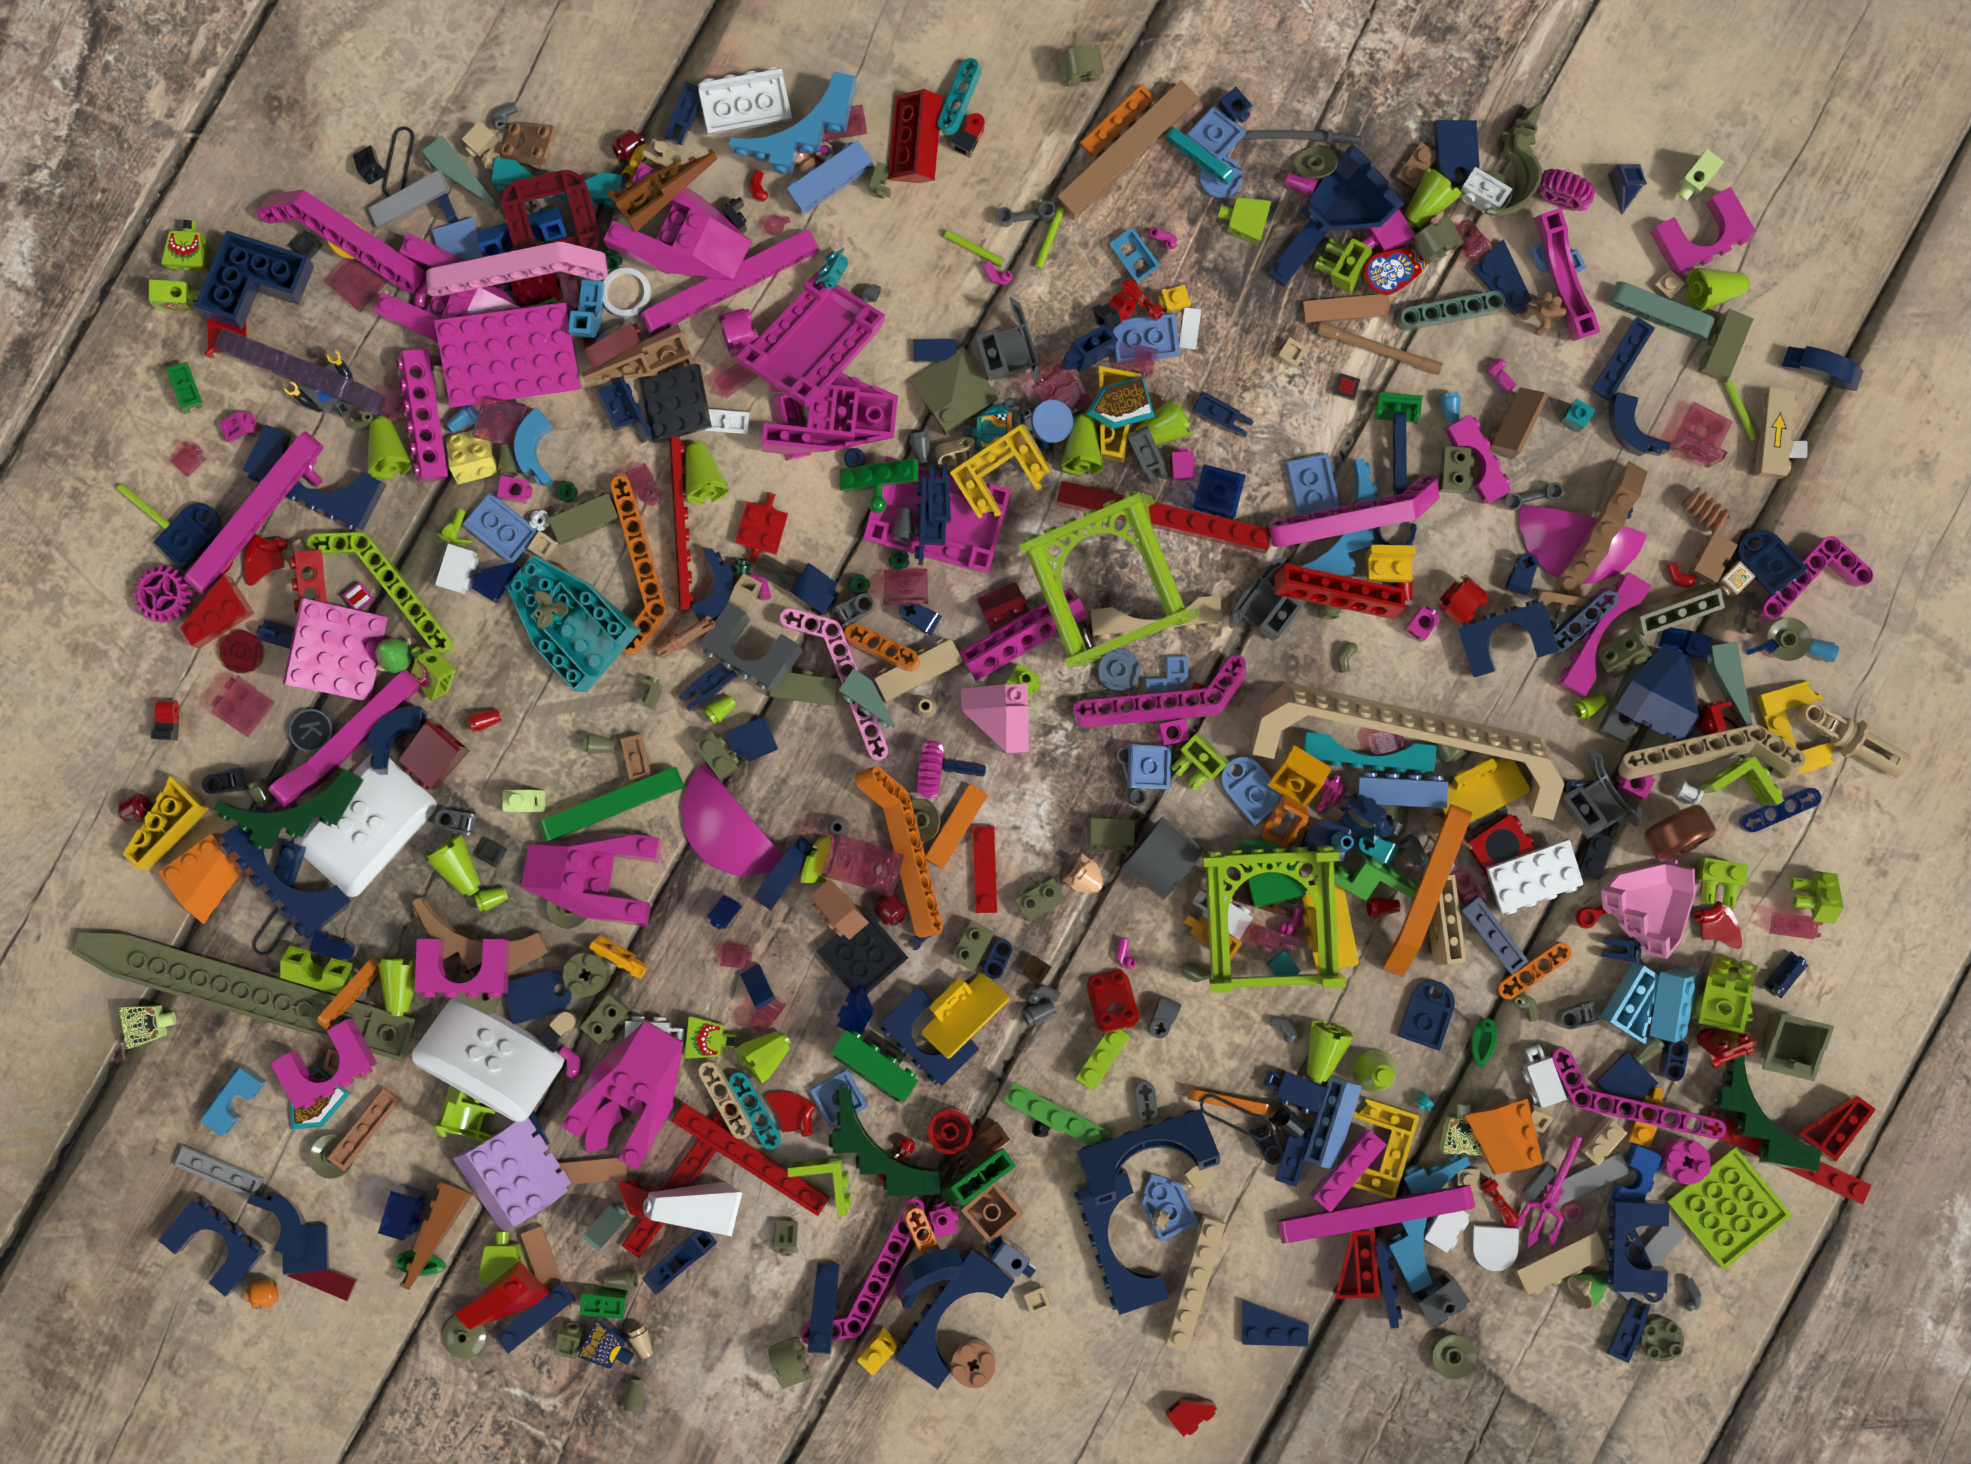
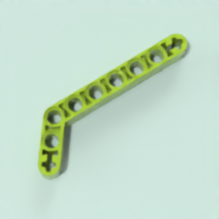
M362 532L312 534L308 538V549L322 550V556L358 555L430 647L441 654H449L453 651L455 644L452 637L372 537ZM366 538V546L359 548V541ZM344 539V547L342 549H338V541ZM321 541L323 543L329 544V546L320 545L319 548H317L316 544H320ZM375 555L380 556V561L377 565L372 564V558ZM392 571L393 579L390 582H386V574ZM405 588L407 594L403 599H400L398 593L401 589ZM415 605H419V614L413 616L412 608ZM428 622H432L433 630L427 633L425 625ZM438 636L440 639L444 640L445 647H439L441 646V643L437 638L434 637Z

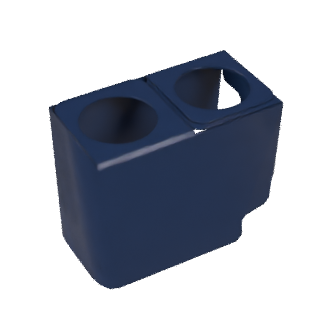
M810 563L806 565L790 589L791 593L824 616L837 601L836 598L839 595L834 590L837 583Z
M760 717L725 732L733 752L737 753L739 758L746 756L749 762L779 749L765 717Z
M1323 819L1321 825L1313 824L1311 829L1305 830L1300 847H1308V851H1317L1318 846L1332 847L1331 838L1336 832L1345 831L1352 836L1353 831ZM1347 839L1343 840L1344 846L1347 844ZM1346 852L1339 853L1340 861L1338 862H1343Z

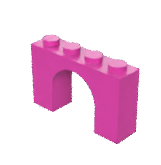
M1731 187L1712 196L1705 202L1718 225V238L1713 245L1698 246L1690 242L1675 217L1656 226L1650 232L1670 270L1676 275L1682 273L1683 276H1686L1692 269H1695L1694 266L1698 264L1704 266L1714 260V255L1719 253L1720 256H1723L1733 250L1731 246L1737 243L1741 246L1751 240L1750 236L1756 230Z
M417 939L415 992L421 993V997L432 998L435 997V993H443V997L455 998L457 993H466L465 997L478 998L479 993H488L490 998H501V993H508L509 940L483 939L482 966L479 973L468 982L455 983L447 977L443 968L444 940Z
M353 1018L345 1020L327 1030L340 1058L338 1071L330 1080H321L310 1074L297 1050L289 1052L270 1063L295 1109L303 1107L305 1110L315 1105V1099L320 1096L325 1099L334 1094V1088L340 1085L344 1088L354 1082L352 1078L360 1075L362 1078L373 1072L371 1067L378 1063Z

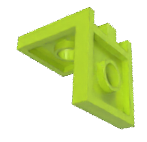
M1755 756L1738 759L1698 785L1699 788L1704 790V793L1717 792L1740 776H1743L1762 806L1778 805L1785 801L1781 796L1783 793L1779 786L1773 784L1769 778L1770 773L1768 769L1763 765L1761 766Z
M1713 955L1698 1023L1744 1033L1758 965L1747 960H1732L1725 955ZM1721 1003H1728L1732 1009L1730 1011H1723L1719 1005Z
M843 1157L791 1162L788 1167V1177L833 1172L837 1217L847 1215L848 1210L852 1206L851 1193H847L846 1189L848 1184H850L849 1171L844 1169Z

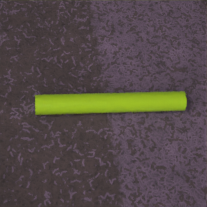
M1056 207L1055 215L1052 218L1034 265L1038 269H1042L1065 210L1062 207Z
M947 230L944 235L945 238L1000 267L1005 260L950 230Z
M1732 380L1724 383L1750 442L1759 439Z
M123 483L117 487V490L163 529L169 526V521Z

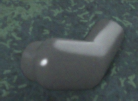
M514 102L495 111L492 120L494 128L502 130L507 124L508 117L518 112Z
M1042 984L1028 991L1027 1000L1034 1004L1040 998L1046 997L1056 1002L1060 992Z
M1272 1016L1270 1026L1282 1029L1285 1034V1041L1287 1043H1294L1298 1038V1031L1292 1021Z

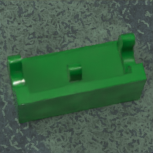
M188 362L166 368L183 413H190V409L197 407V409L202 408L201 403L203 402Z
M1379 392L1376 396L1374 419L1393 421L1394 412H1405L1406 422L1417 423L1418 418L1421 416L1423 395Z
M586 1284L581 1293L579 1315L624 1319L629 1291Z

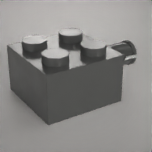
M1447 1271L1432 1280L1433 1284L1411 1294V1297L1425 1318L1433 1326L1445 1323L1449 1319L1448 1316H1453L1463 1311L1467 1307L1466 1304L1470 1302L1456 1279Z

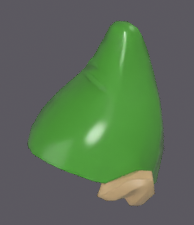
M392 638L381 641L375 650L378 661L375 669L390 673H400L406 670L412 661L409 655L412 650L411 639L403 641Z
M1603 1270L1600 1273H1580L1567 1280L1568 1289L1573 1297L1571 1300L1577 1305L1579 1310L1592 1309L1602 1299L1607 1287L1605 1281L1606 1271Z

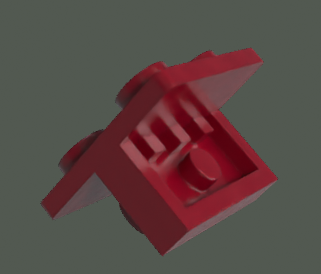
M557 272L511 281L516 302L520 307L539 304L552 298L560 301L557 287Z
M1016 582L978 598V603L991 633L1029 612L1027 601Z

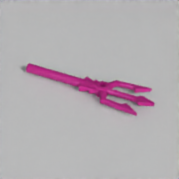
M1578 1134L1574 1135L1553 1183L1547 1184V1192H1544V1199L1542 1201H1528L1519 1216L1517 1225L1513 1226L1520 1227L1525 1224L1524 1218L1531 1207L1543 1208L1533 1232L1528 1234V1248L1539 1240L1538 1232L1547 1212H1550L1557 1218L1553 1233L1549 1234L1553 1250L1563 1221V1216L1554 1205L1565 1192L1561 1189L1562 1183L1583 1139Z

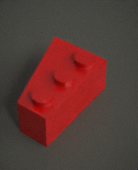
M223 575L182 624L180 629L192 647L201 648L255 613L233 578Z
M1851 1095L1794 1134L1811 1147L1821 1149V1154L1828 1160L1837 1162L1876 1109L1858 1095Z
M1375 1227L1351 1231L1335 1292V1299L1379 1298Z

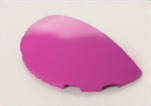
M1522 504L1519 508L1518 522L1519 531L1522 532L1527 552L1536 555L1539 564L1544 567L1545 572L1558 578L1577 552L1597 518L1558 509ZM1623 526L1612 540L1607 556L1596 569L1594 568L1583 584L1596 583L1600 580L1611 578L1626 569L1639 554L1647 534Z
M704 762L689 780L682 800L681 815L684 832L690 845L710 866L717 870L731 873V875L750 876L772 871L784 855L738 803L733 794L706 762Z

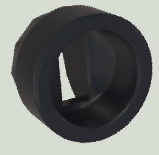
M1035 1120L1032 1125V1134L1040 1138L1049 1135L1048 1132L1051 1130V1127Z

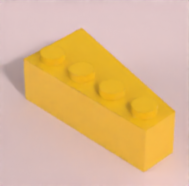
M1099 366V391L1101 387L1137 378L1141 374ZM1101 422V455L1103 459L1124 463L1129 443L1128 433H1131L1133 424L1112 429Z
M169 776L163 792H160L155 799L157 802L152 810L148 811L143 825L140 829H137L123 852V855L137 869L149 871L210 809L180 778Z

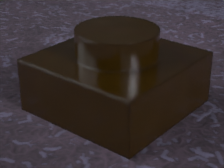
M1033 955L1022 971V974L1040 985L1052 966Z

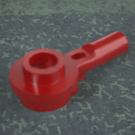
M1603 905L1595 909L1588 907L1580 908L1575 914V921L1579 927L1589 929L1596 924L1599 916L1607 912L1603 909Z

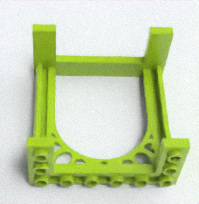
M1136 491L1130 492L1123 496L1124 500L1117 503L1116 500L1109 501L1103 504L1104 508L1101 510L1091 509L1083 513L1084 517L1078 520L1075 517L1063 522L1064 526L1057 529L1056 526L1047 528L1043 531V535L1029 536L1023 539L1025 543L1019 545L1021 552L1027 554L1068 655V658L1065 659L1068 668L1084 666L1102 658L1101 655L1170 626L1182 625L1201 617L1198 609H1185L1151 524L1149 506L1155 504L1151 495L1140 492L1136 493ZM1124 515L1126 517V525L1122 530L1118 531L1115 528V520L1118 516ZM1110 518V526L1104 529L1102 527V522L1105 524L1108 522ZM1133 525L1134 529L1131 530L1135 533V535L1129 536L1127 532ZM1084 529H1088L1087 535L1083 534ZM1096 534H1114L1128 540L1142 555L1167 617L1087 650L1063 591V565L1070 551L1083 539ZM1067 537L1071 540L1070 544L1066 546L1061 541H1058L1060 539L1066 541L1068 540ZM1059 546L1062 549V555L1060 557H1053L1048 550ZM1049 561L1057 562L1058 567L1053 570V564L1050 565Z
M1318 846L1317 851H1308V847H1297L1295 852H1286V848H1275L1273 853H1264V849H1253L1251 854H1242V850L1229 851V855H1221L1220 851L1207 852V856H1203V866L1206 868L1210 946V993L1233 992V988L1316 984H1321L1323 988L1346 987V978L1342 973H1339L1334 862L1340 860L1339 852L1334 850V847ZM1296 861H1299L1295 867V870L1290 871L1287 869L1286 866L1288 863H1290L1291 866L1294 865ZM1268 863L1273 865L1271 870L1266 868ZM1310 863L1313 866L1311 874L1307 877H1300L1299 869L1301 866ZM1239 864H1243L1248 868L1251 865L1253 869L1251 872L1246 873ZM1229 867H1235L1240 871L1241 878L1235 881L1228 877L1227 869ZM1278 872L1295 878L1306 887L1316 909L1319 974L1231 977L1228 909L1233 894L1243 882L1257 874ZM1317 876V881L1314 880L1316 887H1311L1309 881ZM1223 880L1232 885L1231 890L1225 891L1227 885H1224Z

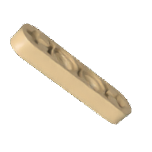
M711 1060L704 1062L699 1068L700 1078L733 1136L738 1139L746 1138L752 1131L751 1121L717 1062ZM706 1066L714 1068L712 1072L714 1079L718 1076L720 1080L715 1081L712 1085L710 1084V1081L713 1080L712 1076L705 1074ZM717 1084H722L725 1087V1095L719 1096L715 1093V1086ZM728 1103L736 1106V1114L729 1115L726 1112L725 1107ZM738 1115H741L742 1117L738 1119L740 1125H746L747 1127L744 1130L745 1134L742 1131H737V1128L739 1127L737 1120L734 1123H732L731 1121L732 1119H735Z

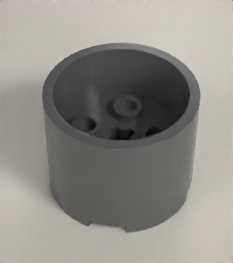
M1162 816L1133 849L1123 863L1122 868L1160 899L1164 900L1174 890L1173 887L1191 870L1204 849Z

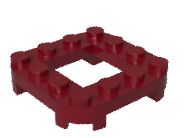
M560 170L517 180L506 187L502 195L501 204L515 251L540 246L535 244L524 202L561 193H567L578 235L540 245L565 242L592 250L597 248L600 240L598 224L587 184L578 173L571 170Z

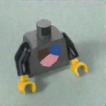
M335 349L338 357L332 358L327 353V359L331 363L299 385L300 390H298L293 380H289L294 385L293 390H287L284 386L283 388L287 394H294V398L305 408L318 413L325 411L328 414L336 411L340 418H343L351 412L346 402L353 397L351 393L353 389V374L344 360L340 359V351Z

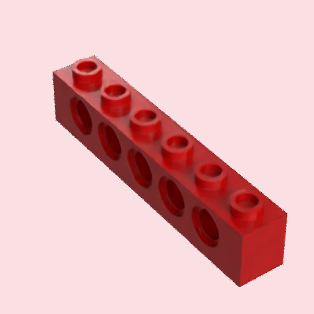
M322 550L293 551V556H289L290 569L295 570V578L291 580L292 590L297 591V600H294L295 613H298L300 600L304 598L303 593L306 589L312 588L315 591V597L312 599L314 601L327 603ZM306 566L311 567L313 570V575L309 579H305L301 575L302 569Z
M1286 563L1274 575V594L1388 619H1394L1405 609V589Z

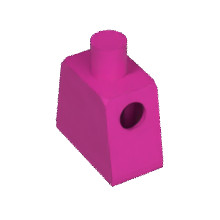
M1398 209L1381 227L1365 228L1368 236L1360 242L1370 246L1371 249L1376 247L1379 253L1412 242L1411 240L1416 235Z

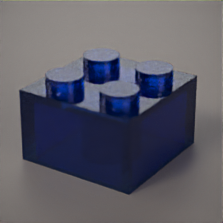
M1204 464L1201 468L1191 510L1233 520L1236 516L1246 475Z
M404 1184L392 1189L378 1234L404 1241L412 1236L414 1232L417 1233L421 1224L419 1219L420 1212L424 1211L428 1201L425 1198L427 1191Z

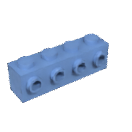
M858 140L854 143H847L837 155L831 154L824 160L825 163L819 167L814 166L807 171V175L801 179L796 178L789 183L787 188L788 194L802 215L873 168L871 158Z
M1364 772V775H1359L1358 796L1362 794L1367 798H1373L1376 804L1447 808L1448 781L1443 780V776L1430 775V779H1423L1418 774H1408V778L1399 777L1397 773H1386V777L1377 776L1376 772Z
M1329 1077L1327 1089L1306 1151L1305 1161L1329 1169L1337 1167L1361 1091V1085L1344 1079Z

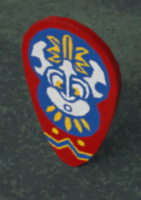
M1407 248L1385 251L1367 260L1364 266V277L1366 283L1373 291L1382 295H1390L1403 289L1421 274L1427 262L1425 263L1417 249Z

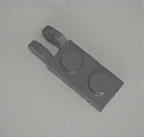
M1148 425L1128 433V439L1144 473H1147L1152 485L1157 483L1156 475L1153 473V470L1156 468L1160 469L1164 479L1169 478L1163 457Z

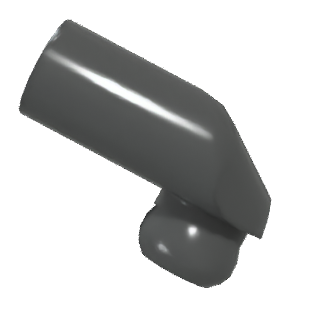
M1689 1278L1683 1282L1689 1293V1299L1684 1301V1306L1687 1311L1691 1312L1694 1309H1699L1701 1292L1693 1278Z

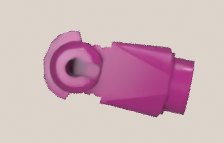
M1497 358L1495 362L1492 361L1490 363L1488 375L1491 374L1499 389L1508 394L1517 384L1502 370L1506 367V362L1502 358Z

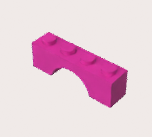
M1466 415L1443 429L1453 447L1471 448V451L1478 457L1480 473L1473 486L1481 502L1488 504L1511 491L1509 487L1510 481L1505 474H1502L1498 458L1492 455L1489 449L1491 447L1490 442L1485 436H1482L1479 430L1481 428L1479 421L1476 417H1472V415Z
M1364 1127L1351 1143L1350 1149L1341 1163L1330 1174L1323 1177L1309 1195L1331 1212L1387 1144Z

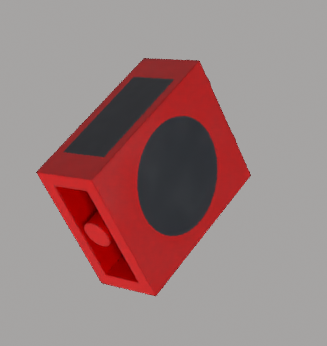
M1507 814L1466 841L1472 846V849H1468L1488 879L1486 867L1536 850L1533 847L1535 844L1528 833L1525 834L1521 829L1522 823L1516 815Z

